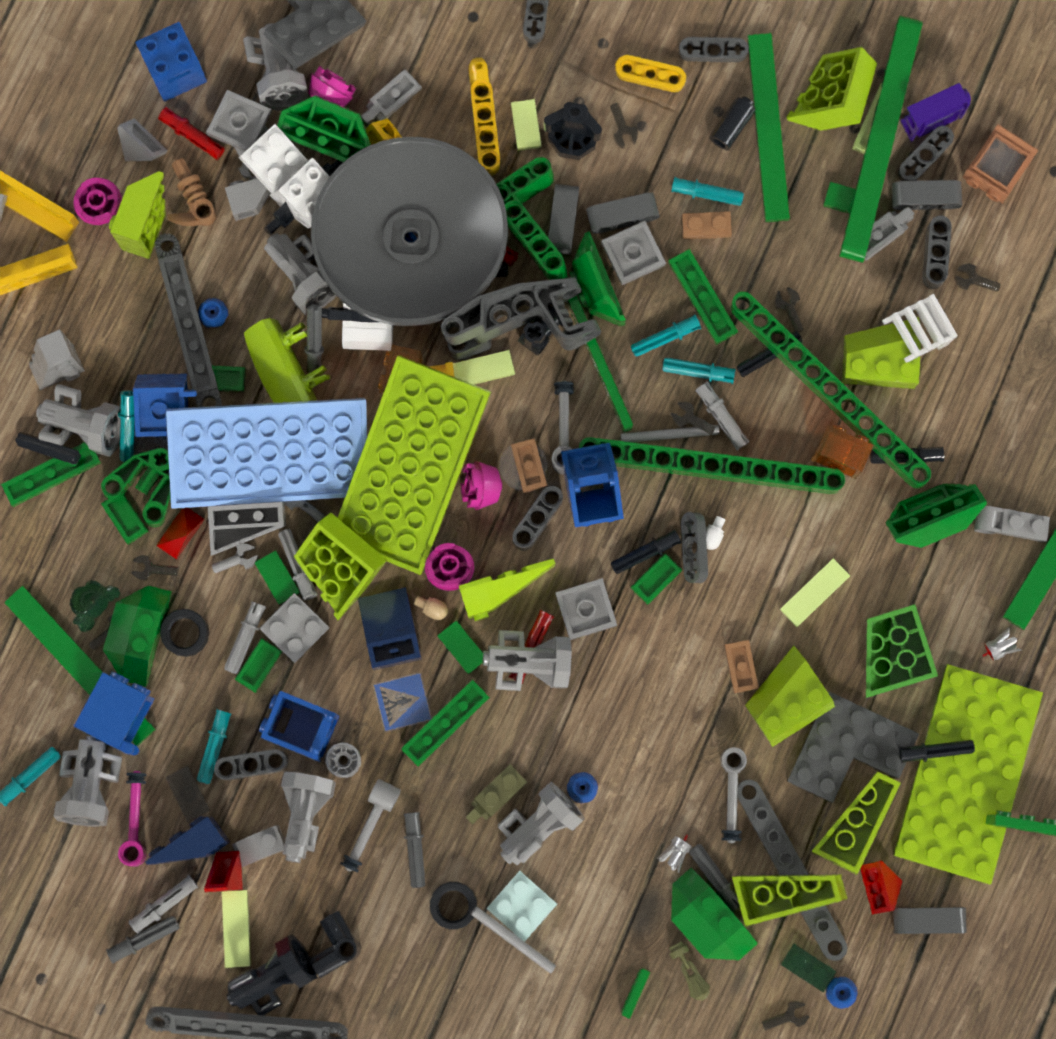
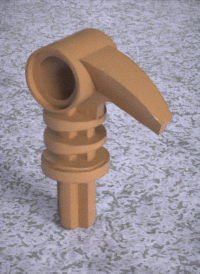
M183 158L175 160L172 163V168L180 181L177 184V188L179 191H185L183 193L184 198H189L187 200L189 211L187 213L168 214V220L183 226L211 225L216 219V211L212 203L206 199V192H202L203 186L198 185L200 182L199 176L192 175ZM202 208H209L210 212L207 216H198V212Z

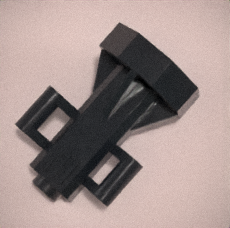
M567 102L562 109L544 118V130L549 132L548 141L559 157L580 160L594 151L597 141L601 139L602 127L592 117L584 104ZM555 133L561 134L562 138L557 140ZM585 138L591 139L587 145L583 142ZM569 141V148H564L561 144ZM577 142L581 149L573 150V144Z
M293 934L275 943L276 950L269 962L257 969H249L228 982L226 997L233 1007L237 1005L240 1009H243L251 1004L257 1015L264 1016L282 1005V1001L275 989L285 984H296L301 988L317 979V974L311 965L310 955L304 945ZM268 994L271 1000L261 1005L258 999Z

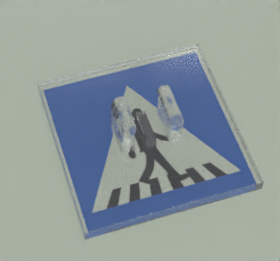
M421 672L373 684L384 732L427 722L432 719Z

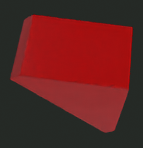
M216 852L204 891L243 890L240 852Z

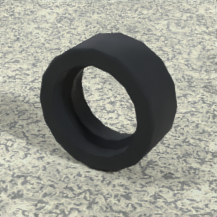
M179 609L166 616L161 624L160 636L167 650L177 656L189 657L203 650L208 642L209 629L201 615L193 610ZM184 618L191 619L199 628L197 641L185 648L174 644L170 636L173 624L179 619Z
M447 882L440 885L433 892L430 899V912L433 919L441 927L460 929L467 926L474 919L471 912L477 906V899L474 892L467 885L460 882ZM459 891L467 898L468 910L463 918L451 921L441 915L439 901L446 892Z

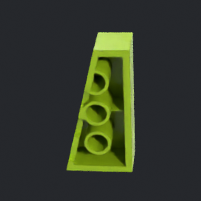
M877 772L811 852L858 875L901 783Z
M841 874L739 875L732 877L745 926L848 899Z

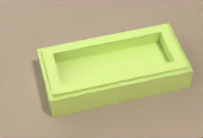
M535 99L511 102L517 150L541 148Z

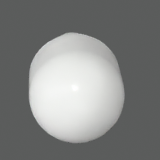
M716 516L713 525L709 524L706 527L708 550L716 549L724 536V531L721 529L725 519Z

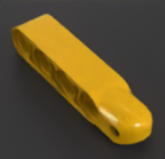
M480 57L472 59L468 66L478 162L487 170L490 176H493L500 169L496 117L488 67L485 60ZM479 89H485L488 92L483 97H479L475 93ZM482 112H487L491 116L486 120H481L478 115ZM484 135H490L493 138L490 143H484L480 139ZM487 158H492L496 163L489 167L484 165L483 161Z

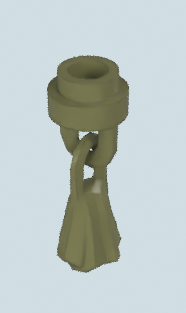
M680 941L669 947L671 959L680 957L682 961L681 971L688 983L690 997L702 1001L708 998L710 985L701 977L695 965L684 957V954L689 951L687 944L684 945ZM689 966L691 967V969H692V971H693V973H694V974H692V975H690V976H689L688 972L686 971V969H687V970L690 969Z

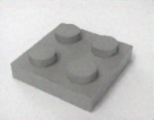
M227 90L206 133L215 139L246 151L259 139L272 111L268 107Z
M646 221L601 240V244L621 285L627 284L666 265Z
M603 578L555 593L570 640L617 626Z
M293 593L259 629L295 663L329 627Z

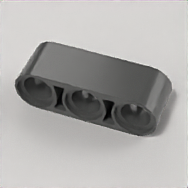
M961 181L892 183V208L894 210H904L908 206L911 210L961 208Z
M555 184L548 238L561 254L571 255L579 186Z
M654 193L639 194L593 205L586 209L592 234L634 226L643 221L647 223L660 217Z
M942 215L934 217L926 230L922 279L924 285L929 289L941 287L948 276L952 225L950 220ZM941 225L944 228V233L939 234L935 232L933 226ZM931 249H940L942 251L943 256H934L932 254ZM932 271L939 273L941 280L935 281L931 279L929 273Z
M546 487L514 530L513 544L518 550H529L561 507L563 494L558 487ZM549 493H555L559 500L555 504H549L545 501V496ZM534 513H541L545 520L541 524H534L530 518ZM522 532L527 533L531 539L527 544H520L516 539L517 535Z
M266 750L223 757L216 762L214 771L218 778L231 781L280 773L287 768L289 760L287 755L280 750ZM275 754H280L283 759L282 765L278 768H273L270 764V759ZM250 758H255L258 762V767L253 772H248L245 767L246 761ZM226 762H230L233 766V771L228 776H224L221 773V766Z
M966 907L895 908L893 910L894 934L967 933Z

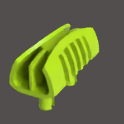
M271 318L262 319L244 332L246 344L256 371L274 403L318 401L313 388L331 378L330 375L326 374L320 376L327 371L324 365L307 375L304 374L292 350V344L307 337L306 331L300 332L306 327L302 322L284 332L278 320Z

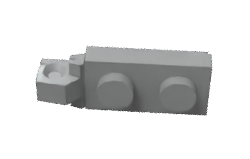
M406 69L403 70L370 99L369 104L366 106L368 111L361 116L363 123L368 127L377 120L388 119L422 89L421 85Z
M909 206L899 214L895 211L892 213L888 212L873 224L865 261L873 257L908 229L906 224L914 219V212Z

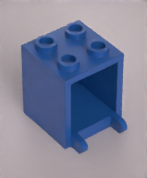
M180 22L174 23L135 42L164 102L207 82L201 65Z
M187 374L137 375L133 387L135 436H167L166 409L189 408L188 397L197 396V390H188Z
M610 443L561 451L567 496L575 528L624 519L618 472ZM603 483L602 489L580 492V487Z
M111 671L110 675L103 672L74 727L126 754L138 755L139 747L131 742L155 698L149 696L150 690L136 683H133L132 686L128 685L129 679Z
M280 691L278 695L274 694L269 708L272 710L268 719H263L259 732H262L261 738L321 762L340 716ZM284 708L292 710L293 713L283 734L276 731V727Z

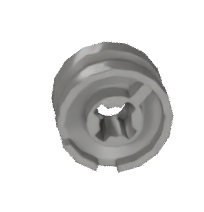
M335 744L326 754V766L337 777H351L360 768L361 755L351 744ZM340 756H347L348 763L346 765L339 763Z

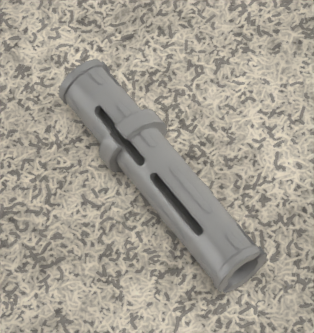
M709 382L704 383L695 390L707 406V412L711 413L717 420L736 451L750 442L724 406V400L716 395Z
M188 875L154 903H148L145 910L128 921L130 926L137 934L140 933L153 921H159L162 914L179 903L192 891L199 888L198 885Z

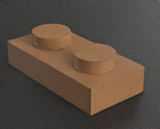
M731 212L682 214L683 239L731 237Z
M535 438L511 444L523 493L547 487Z
M749 640L725 644L724 648L733 693L759 689Z

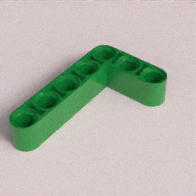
M537 157L496 185L502 198L506 197L503 201L509 230L548 280L564 279L567 275V268L561 253L522 205L549 187L554 181V174L549 160L544 157ZM540 248H545L543 251H537ZM553 265H559L558 267H556V268H554V269H551V268H550V267H552Z

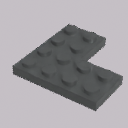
M287 0L296 11L266 28L264 35L296 69L364 27L366 19L348 0Z
M828 691L835 707L815 719L787 782L833 803L853 759L899 779L906 765V762L901 763L899 758V747L914 746L919 733Z

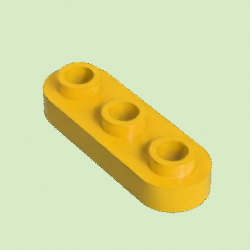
M631 55L621 56L616 62V75L623 81L669 92L680 91L686 82L684 70L677 66ZM630 67L631 72L626 73L623 71V68ZM652 72L655 76L648 78L646 74ZM676 78L678 82L672 84L669 79Z

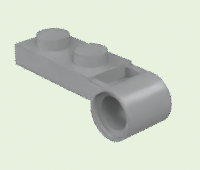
M985 506L975 518L974 531L1046 542L1050 517Z

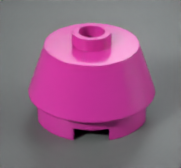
M319 66L316 72L312 73L308 94L311 97L316 95L344 107L353 99L352 95L356 87L352 84L348 86L341 76L327 68L324 70Z
M91 178L84 181L77 189L74 196V209L84 222L92 225H103L110 222L113 215H117L122 196L118 187L113 182L103 178Z
M479 461L466 463L462 469L463 473H466L464 483H461V497L463 502H468L467 508L479 510L497 503L502 491V480L498 469Z
M445 543L437 546L428 555L425 562V573L428 580L435 587L445 591H455L459 589L460 585L466 584L471 580L474 573V561L469 552L454 543Z

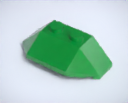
M316 95L283 110L277 127L289 140L342 162H345L358 151L371 145L359 113Z
M590 231L586 232L573 259L572 271L569 272L570 278H576L581 288V293L578 294L582 308L587 307L589 314L620 327L624 326L626 322L625 316Z
M943 483L898 502L890 518L885 523L897 543L923 548L967 529L987 505V501L976 484H969L967 486Z
M148 585L117 601L115 604L103 651L116 672L129 679L128 683H136L147 687L160 639L161 624L166 617L172 591Z
M692 867L672 884L671 921L704 958L740 960L758 944L745 926Z

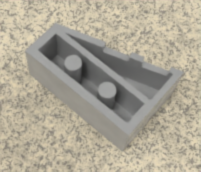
M61 330L37 339L34 347L35 354L31 356L33 361L29 362V366L40 391L63 380H74L80 376L79 373L85 371L74 345Z
M285 502L208 506L211 556L286 526Z

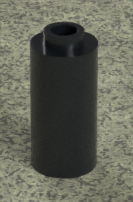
M736 97L709 136L710 140L719 148L729 151L755 113L754 103L747 97Z

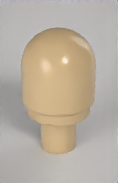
M417 596L414 605L423 609L422 613L435 620H442L448 613L447 605L434 597H429L427 600Z

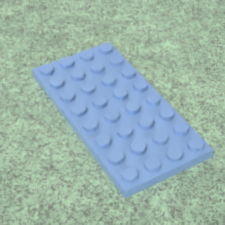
M355 398L166 409L171 509L345 498L367 440L366 399Z

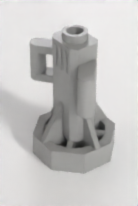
M270 23L259 30L260 39L245 37L243 42L247 61L266 66L262 80L257 83L261 105L280 111L306 100L309 94L304 74L299 73L265 37V29L273 25V23ZM254 48L262 49L263 55L256 54Z
M275 233L268 238L264 250L293 282L295 293L292 296V300L304 315H307V308L311 304L319 305L323 308L335 299L336 295L325 282L319 268L310 263L315 257L312 241L306 234L293 242L286 234L279 235ZM302 245L308 251L306 255H303L298 249Z
M57 384L55 387V401L45 399L43 404H40L37 408L38 422L46 425L40 431L39 439L63 446L74 433L84 440L90 450L110 457L120 447L121 418L118 417L120 407L104 402L97 408L90 410L81 409V390ZM64 396L72 398V406L64 404ZM55 429L63 430L59 435L52 433Z
M499 630L498 646L490 645L488 646V651L483 652V666H487V671L497 672L496 690L521 691L523 673L533 674L549 685L550 688L566 689L568 688L571 672L570 637H554L535 648H525L523 631ZM504 640L518 641V647L505 646ZM503 672L517 673L516 681L502 680Z
M86 736V740H79L78 750L63 751L59 776L65 778L73 777V783L61 800L56 802L54 817L57 821L79 826H107L109 810L99 790L100 780L114 783L119 782L122 757L105 753V743L93 736ZM72 758H76L75 769L70 770ZM104 760L111 762L110 774L102 773Z
M284 772L281 787L291 811L283 850L286 861L300 863L301 859H305L307 851H315L319 827L312 825L313 817L330 798H333L336 785L333 780L298 772Z
M550 782L538 793L541 798L536 812L528 820L515 808L497 825L507 837L500 845L503 850L500 855L507 863L511 864L513 862L516 865L521 862L524 863L542 847L543 841L554 831L566 827L573 831L585 819L573 801L554 783ZM519 820L522 825L512 833L508 828Z

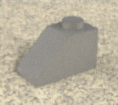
M275 825L232 845L234 851L240 852L241 867H245L282 852L285 839L280 826Z

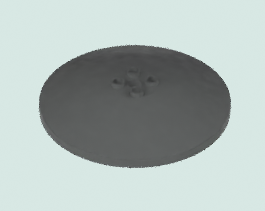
M401 137L370 145L355 153L335 170L317 199L312 217L311 239L314 257L321 275L332 292L344 304L362 316L374 321L398 326H417L446 319L485 292L502 264L508 241V223L501 193L493 178L476 159L446 142L423 137ZM408 233H416L418 239L413 243L405 241V236Z

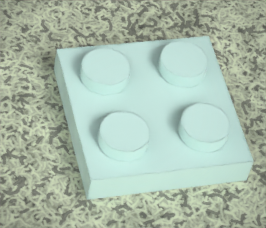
M519 871L486 909L525 942L557 903Z

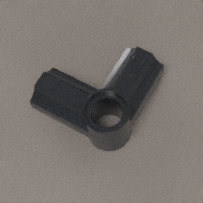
M548 305V309L555 323L557 324V326H559L560 324L556 318V315L552 307ZM537 319L534 323H528L525 326L518 342L538 356L550 341L549 337L552 335V332L544 320Z
M340 911L320 921L333 946L310 959L311 965L319 978L326 976L349 961L355 960L361 953L360 943L354 938ZM347 942L351 943L354 947V952L349 957L345 956L342 951L343 945Z

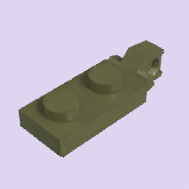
M510 764L474 798L475 800L471 803L474 809L466 816V819L473 825L481 816L485 820L490 816L492 817L527 781Z

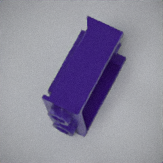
M957 83L908 106L909 115L905 116L900 122L909 140L913 142L917 135L920 138L933 132L937 127L950 124L958 120V118L962 119L971 104V97L967 89H963L961 84Z

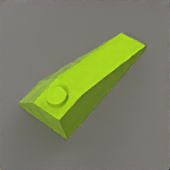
M554 559L521 568L520 572H516V570L504 572L497 576L498 579L495 580L489 576L460 585L459 589L468 618H474L475 621L488 618V613L496 610L555 567Z

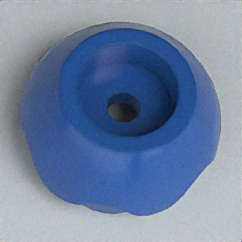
M206 299L198 308L199 319L205 327H220L228 317V308L220 299Z
M580 772L570 777L567 784V793L573 801L587 803L596 797L598 783L591 774ZM581 785L585 786L584 790L580 789Z
M847 977L833 978L826 989V998L832 1006L839 1009L848 1008L853 1005L858 994L856 985ZM841 990L844 991L843 995H840Z

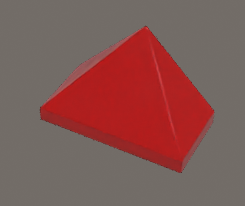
M182 508L156 546L177 560L205 519L189 508Z
M883 861L862 865L860 870L872 915L895 910L903 881Z

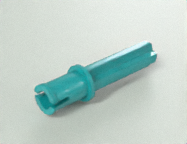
M674 177L671 192L691 195L693 199L696 196L737 206L742 204L744 193L741 191L699 183L697 179L696 181H690Z
M694 314L692 317L681 322H673V326L632 344L631 350L634 356L638 357L677 338L682 340L683 336L698 329L700 330L701 325L697 316Z
M667 357L664 359L662 367L664 372L709 379V382L715 380L731 384L734 383L736 368L714 366L715 363L708 365Z
M131 390L120 392L121 405L118 417L121 418L120 460L122 462H126L134 456L135 416L134 396Z
M216 710L211 731L208 730L210 735L196 778L198 782L210 784L212 781L214 766L218 760L223 740L227 738L225 734L230 716L232 715L231 713Z
M50 747L16 778L12 777V781L0 791V802L6 807L21 792L25 793V789L61 758L60 753L54 747Z

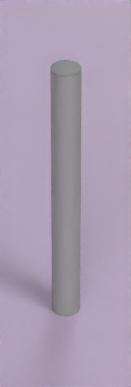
M711 425L622 433L621 441L642 442L719 435V426Z
M477 906L472 910L471 915L547 972H553L556 967L554 963Z

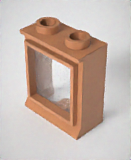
M997 124L966 170L963 178L966 179V183L975 189L980 188L986 192V196L989 199L1003 203L1038 150Z

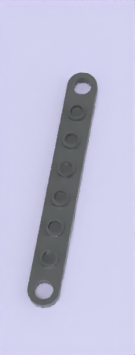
M165 233L156 239L155 250L193 390H197V396H195L197 407H203L202 404L205 399L213 398L216 400V406H222L180 244L174 235ZM171 241L174 243V248L170 252H163L161 250L162 243Z
M753 780L742 781L738 785L737 799L779 875H809L760 785ZM746 785L753 786L756 791L754 798L751 800L745 799L742 796V789ZM826 905L801 911L800 913L823 955L833 961L842 959L847 953V943ZM833 940L841 944V951L837 955H831L827 949L828 944Z
M159 1006L150 1008L145 1020L148 1028H151L152 1031L155 1029L156 1032L158 1030L160 1032L171 1031L174 1034L230 1039H347L348 1036L347 1028L337 1022ZM158 1016L159 1018L161 1016V1019L163 1018L164 1021H157L154 1017ZM333 1031H335L334 1033L338 1032L337 1034H340V1036L333 1037L330 1035V1033H333Z

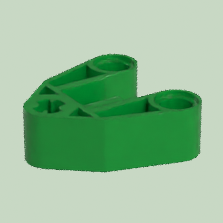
M164 448L132 456L105 477L101 483L104 496L109 500L117 501L133 485L144 467L147 470L135 486L141 493L147 495L158 478L162 477V480L151 494V498L143 509L144 520L150 527H159L165 522L171 503L168 450ZM162 456H164L166 464L163 466L161 463V466H158L156 459L158 457L162 459ZM110 483H118L120 488L117 493L111 494L106 491L107 486ZM153 509L161 512L160 518L155 521L148 518V513Z

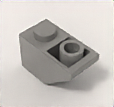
M256 176L246 182L243 180L230 183L229 187H225L236 221L258 215L271 193Z

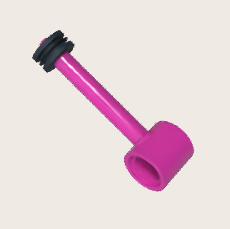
M133 771L132 773H126V776H129L127 778L129 780H126V783L131 784L128 841H125L120 846L118 857L124 865L137 867L143 864L147 857L145 847L141 844V841H138L141 784H146V781H144L146 778L144 777L147 774ZM131 847H136L139 852L138 857L134 861H129L126 856L128 849Z

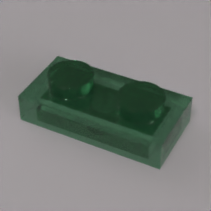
M794 943L780 963L781 966L823 993L837 972Z

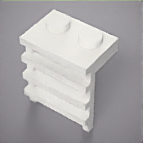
M934 294L882 320L884 325L893 321L911 353V355L904 358L906 363L935 348L940 350L946 347L958 336ZM914 310H916V312L918 313L920 319L922 320L924 326L926 327L928 333L934 341L933 344L930 343L928 337L926 336L924 330L918 322L915 314L913 313ZM902 316H906L923 349L919 350L901 319Z

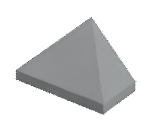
M135 118L118 126L125 161H152L167 153L168 150Z

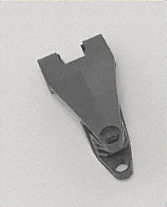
M576 278L518 283L479 295L444 319L441 325L450 354L457 361L467 360L489 350L493 338L537 319L544 320L561 347L565 350H574L600 335L601 329L596 320H588L573 325L572 319L569 318L564 302L581 292ZM523 305L530 307L526 312L518 311L519 307ZM548 305H552V309L556 315V318L563 332H561V330L555 323L548 309ZM507 316L504 322H497L499 318ZM452 327L460 328L455 334L448 333ZM465 344L462 350H454L455 345Z

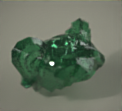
M89 580L85 586H80L73 591L69 605L76 614L73 623L77 624L81 632L92 630L95 625L94 619L98 618L107 609L109 601L112 602L121 595L119 588L112 585L105 587L98 581Z

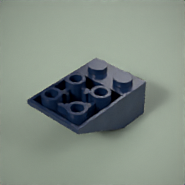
M406 587L358 598L368 653L374 671L422 660Z
M200 816L189 824L191 829L187 832L179 831L169 839L171 842L166 847L159 846L148 854L150 858L145 863L147 865H158L211 857L231 841L213 817Z

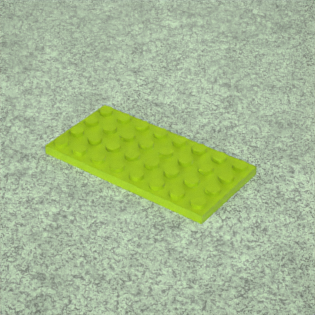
M400 355L396 358L338 519L386 558L387 562L422 575L426 559L431 553L491 391Z
M949 664L945 666L924 743L925 745L973 740L975 752L972 754L927 759V762L919 760L893 856L985 884H992L1006 828L986 825L987 814L996 815V810L1011 812L1043 692Z

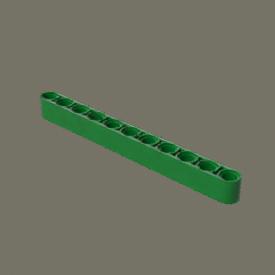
M899 15L882 80V90L877 101L839 254L841 258L860 263L864 262L923 21Z
M744 291L735 294L731 303L733 315L908 485L913 488H921L926 485L931 478V469L751 294ZM744 300L748 303L749 307L741 310L736 306V302ZM762 317L765 319L766 325L758 327L754 324L753 319ZM773 334H780L784 342L776 344L771 340V336ZM790 351H797L800 353L801 359L793 361L788 353ZM815 368L819 376L816 378L809 377L806 374V369ZM824 386H834L836 389V394H826L824 391ZM846 401L852 403L854 411L845 412L841 404ZM868 419L871 422V428L867 430L861 428L859 420ZM877 437H887L889 445L886 447L880 446L877 442ZM903 453L907 458V462L899 464L895 460V454ZM914 470L923 472L925 477L923 481L914 479Z
M594 437L583 439L579 445V448H583L586 445L594 446L610 443L611 448H617L621 453L618 458L614 459L616 467L825 494H835L845 484L843 472L833 468ZM635 451H641L645 459L641 462H636L632 459L631 454ZM659 454L666 455L669 458V463L666 465L658 464L656 456ZM688 457L692 459L693 466L691 468H684L680 460ZM708 460L716 462L718 469L708 471L705 468V462ZM733 463L739 464L742 472L737 475L732 474L729 470V465ZM755 467H763L766 471V476L763 478L757 477L753 471ZM787 470L790 474V480H781L778 476V471ZM804 473H811L815 478V482L813 484L805 483L802 475ZM827 477H836L839 481V486L831 487L828 485Z

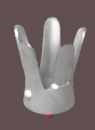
M1007 628L995 640L984 644L987 652L982 656L984 657L989 654L991 659L995 661L1006 654L1021 651V649H1016L1017 646L1014 644L1017 642L1016 637L1007 639L1010 635V628Z
M688 835L683 840L675 836L671 841V845L657 858L660 862H664L671 855L668 865L671 866L672 870H676L678 866V873L685 854L691 848L685 842Z

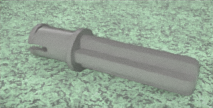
M285 529L279 532L280 541L295 575L292 579L297 582L303 601L316 597L318 593L313 582L309 580L294 558L299 549L291 530Z
M251 601L244 622H240L242 627L224 669L234 674L238 673L255 631H259L257 627L266 609L265 606Z

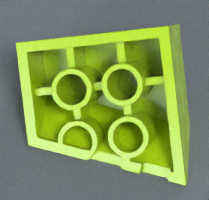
M862 47L822 55L809 78L811 83L805 93H800L797 98L799 102L794 112L790 111L786 119L790 122L821 131L859 124L877 62Z
M158 171L127 186L117 215H113L109 223L110 232L123 251L150 259L155 241L166 216L165 199L162 198L164 185L161 184L164 178L163 172Z
M904 320L903 323L916 346L921 350V343L908 320ZM894 323L845 335L842 383L915 389L919 384L920 356L908 363L905 362L904 358L911 355Z
M329 513L316 524L294 555V558L309 580L314 581L322 592L320 596L325 602L328 601L335 612L333 614L337 620H340L364 593L387 561L386 558L332 513Z
M793 646L746 703L745 707L773 747L834 708L835 705L833 699L806 659Z

